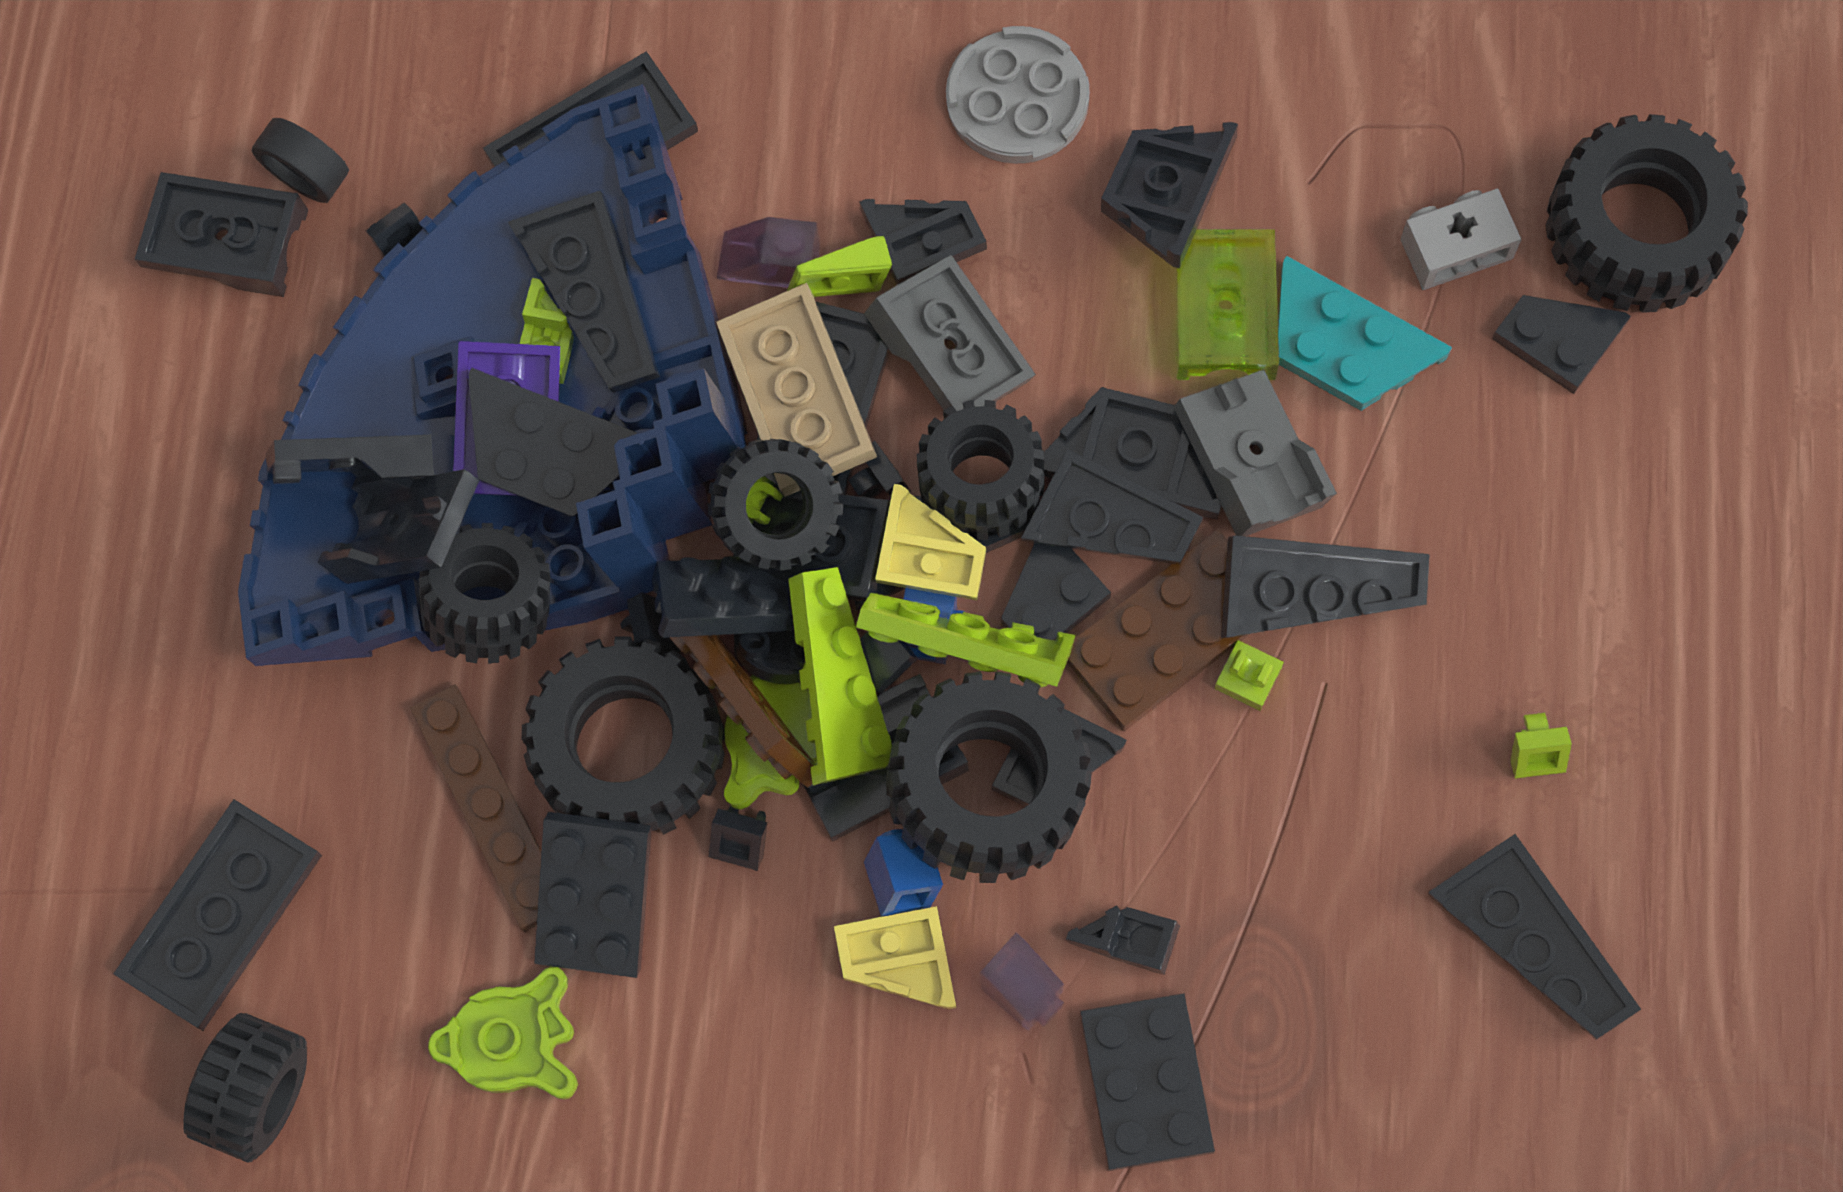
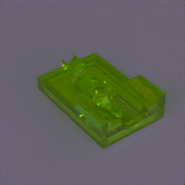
M1197 229L1180 269L1176 268L1177 380H1189L1190 376H1206L1210 372L1222 369L1239 370L1248 375L1264 370L1269 380H1276L1279 367L1275 229ZM1223 300H1228L1232 303L1233 307L1231 309H1222L1219 303Z

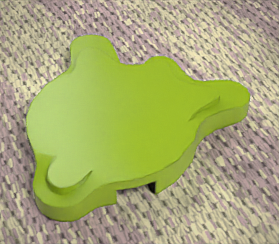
M752 675L750 678L815 764L818 765L815 743L807 742L805 721L812 718L809 691H802L800 683L777 684L767 682ZM727 715L724 727L725 743L732 760L731 776L724 789V797L728 804L735 809H744L750 806L765 791L782 795L794 794L799 788V780L793 775L785 780L768 760L764 762L746 741L745 737L749 733L743 725H737Z
M550 966L544 969L533 981L523 986L514 988L495 987L481 990L469 997L470 1001L461 1008L456 1017H452L446 1026L436 1030L431 1035L428 1042L430 1055L437 1062L451 1066L468 1083L483 1091L511 1093L523 1088L534 1087L546 1091L557 1099H569L577 1089V1078L553 1055L556 1045L569 1042L574 1035L572 1024L561 1013L559 1008L560 1001L568 988L566 974L560 968Z

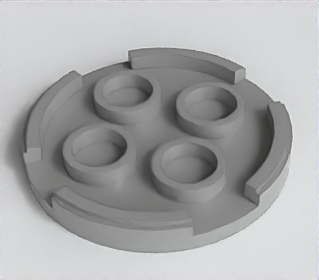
M1003 27L1001 32L988 35L974 44L969 43L953 62L947 78V111L959 137L979 154L1004 163H1030L1056 154L1066 147L1079 133L1088 112L1089 80L1080 61L1070 50V46L1062 39L1047 31L1033 27Z

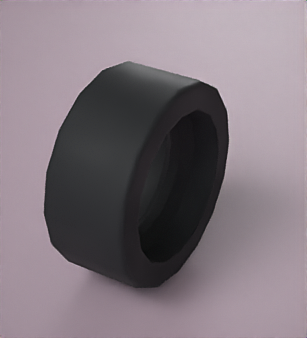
M272 118L251 150L256 160L277 179L293 190L317 202L328 203L349 172L345 161L326 143L306 129L283 118Z

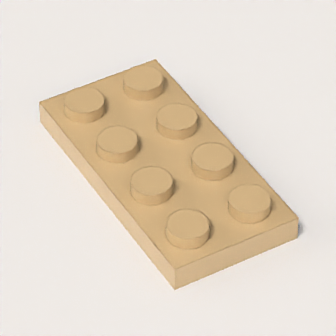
M807 283L716 322L761 440H770V438L799 443L804 447L812 449L819 454L818 457L822 461L827 462L833 469L832 476L877 457ZM774 473L778 486L784 496L801 490L797 482L785 474Z

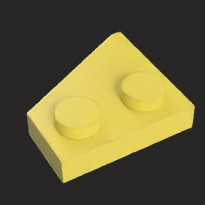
M894 484L877 568L876 582L977 600L986 556V547L967 533H963L953 526L939 512L930 509L911 495L905 487Z
M937 906L834 926L844 980L945 1009L956 1008Z

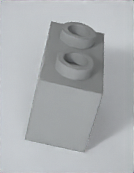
M1497 188L1483 194L1480 190L1471 191L1460 196L1454 204L1437 209L1435 206H1428L1414 212L1406 221L1400 240L1422 290H1426L1512 260L1521 242V237Z

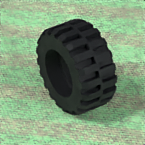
M1649 114L1646 121H1639L1637 115L1620 117L1616 128H1614L1612 123L1607 122L1595 128L1591 137L1582 138L1573 148L1570 157L1566 159L1549 198L1547 206L1549 218L1546 222V233L1550 241H1555L1551 252L1556 263L1559 265L1566 263L1568 265L1565 276L1574 286L1582 282L1589 288L1587 296L1598 302L1602 296L1614 301L1613 308L1628 311L1631 304L1640 305V311L1647 313L1657 312L1662 302H1665L1666 307L1669 309L1684 305L1689 296L1698 297L1709 288L1713 279L1718 278L1744 232L1742 224L1748 216V202L1745 198H1741L1746 190L1742 175L1740 173L1732 174L1731 172L1736 162L1728 151L1724 150L1719 153L1715 149L1714 145L1717 140L1706 131L1700 136L1690 130L1691 123L1678 119L1676 125L1665 122L1664 115ZM1626 184H1642L1661 190L1670 196L1681 208L1687 221L1688 235L1678 241L1667 244H1649L1630 238L1621 232L1609 219L1603 206L1602 194L1614 187Z
M615 636L614 646L604 647L600 639L586 643L588 653L578 658L575 657L572 651L565 654L559 659L563 668L556 675L547 670L538 681L542 688L540 696L530 695L525 708L530 720L529 723L522 724L521 737L527 748V752L523 754L527 769L533 776L535 785L556 813L652 825V831L660 829L664 835L677 828L674 821L685 814L690 819L701 809L698 804L699 799L703 794L706 796L711 795L717 784L714 777L715 772L723 767L725 753L722 748V741L725 740L723 723L713 695L694 669L689 667L684 656L675 650L669 653L664 652L659 642L645 639L642 642V646L639 647L634 645L631 636ZM628 698L647 700L661 707L671 723L672 741L665 757L652 771L640 778L626 782L602 781L587 772L580 762L577 743L585 723L598 709L613 701Z
M980 671L965 673L963 683L956 686L953 679L949 678L936 685L934 696L931 697L929 694H923L913 703L911 715L904 716L897 728L895 741L892 743L886 777V795L891 798L889 812L894 824H902L903 832L901 838L908 847L914 849L919 845L924 850L922 861L934 869L938 867L940 862L951 866L949 875L951 877L965 880L967 872L979 873L980 883H996L999 874L1007 873L1010 880H1015L1026 876L1028 868L1032 865L1040 869L1052 860L1057 849L1064 848L1071 838L1086 804L1085 800L1090 790L1092 774L1087 771L1091 760L1088 744L1084 742L1079 743L1082 728L1075 716L1064 719L1061 714L1065 704L1059 698L1052 694L1046 700L1038 694L1040 685L1027 678L1023 686L1011 683V674L996 672L994 680H983ZM986 739L1006 744L1020 753L1033 770L1037 782L1035 795L1028 806L1009 815L984 816L970 812L958 805L947 794L940 782L939 764L943 755L954 746L970 740Z

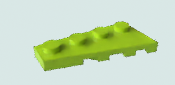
M838 567L804 572L789 578L795 639L798 645L804 647L806 662L803 669L799 670L801 690L809 691L812 718L805 721L807 742L815 743L818 765L811 767L813 786L887 768L892 748L891 739L886 728Z
M870 593L860 609L856 627L869 631L868 634L874 639L894 643L898 640L918 645V649L927 655L934 657L952 655L968 660V664L977 670L996 672L999 669L1018 675V679L1023 683L1027 678L1039 684L1040 687H1045L1048 684L1058 686L1075 639V635L1062 632L1057 633L1055 641L1039 638L1033 635V626L1014 622L1011 628H991L984 621L983 616L966 612L952 614L949 619L939 617L940 610L936 606Z

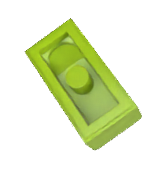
M884 236L866 239L798 265L787 291L805 283L808 284L813 297L877 292L881 290L892 266Z

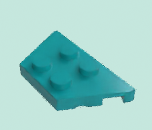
M1288 256L1285 257L1281 268L1276 364L1362 411L1380 400L1384 393L1389 390L1399 389L1412 381L1416 374L1435 363L1439 365L1448 358L1452 349L1451 346Z

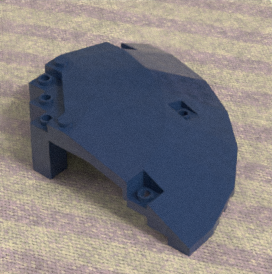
M643 84L573 108L543 127L542 129L546 135L521 151L515 145L502 153L506 160L481 176L476 171L466 176L447 195L451 202L433 220L426 215L419 222L423 229L405 247L398 243L376 265L373 271L378 276L362 299L354 296L333 326L337 331L336 336L321 356L314 353L309 360L298 384L303 390L294 412L286 411L282 420L287 427L281 440L431 434L434 475L453 472L459 341L519 344L525 324L522 313L532 278L540 279L547 294L557 308H560L508 222L601 190L606 198L660 377L613 393L606 385L568 321L569 328L574 335V341L564 384L559 383V402L638 433L620 439L614 445L620 477L596 497L576 503L578 514L575 517L521 496L473 494L456 533H460L461 526L471 524L472 529L482 528V523H493V529L501 530L505 525L515 529V536L519 537L522 534H526L533 539L532 548H541L545 554V563L549 564L550 605L545 630L587 623L628 610L627 600L641 592L648 593L653 591L652 576L657 561H670L666 540L713 525L712 518L708 515V499L704 482L716 479L718 473L715 471L720 463H725L731 457L729 454L735 449L746 446L744 435L748 434L741 400L728 352L716 323L719 319L701 254L687 233L681 205L683 198L650 95ZM661 218H667L665 220L657 222ZM453 374L452 378L444 380L445 377ZM265 458L258 476V481L263 485L259 510H252L250 526L255 530L251 554H244L238 588L246 659L254 666L365 658L372 657V650L414 636L431 652L445 650V644L437 647L430 640V631H425L423 628L420 614L419 572L346 584L317 563L322 552H332L336 543L348 544L357 536L359 520L353 505L358 493L351 489L356 477L351 472H301L302 480H300V483L274 484L273 474H267ZM482 586L472 588L463 594L477 600H492L502 597L507 593L495 587ZM394 616L392 624L383 626L386 619Z

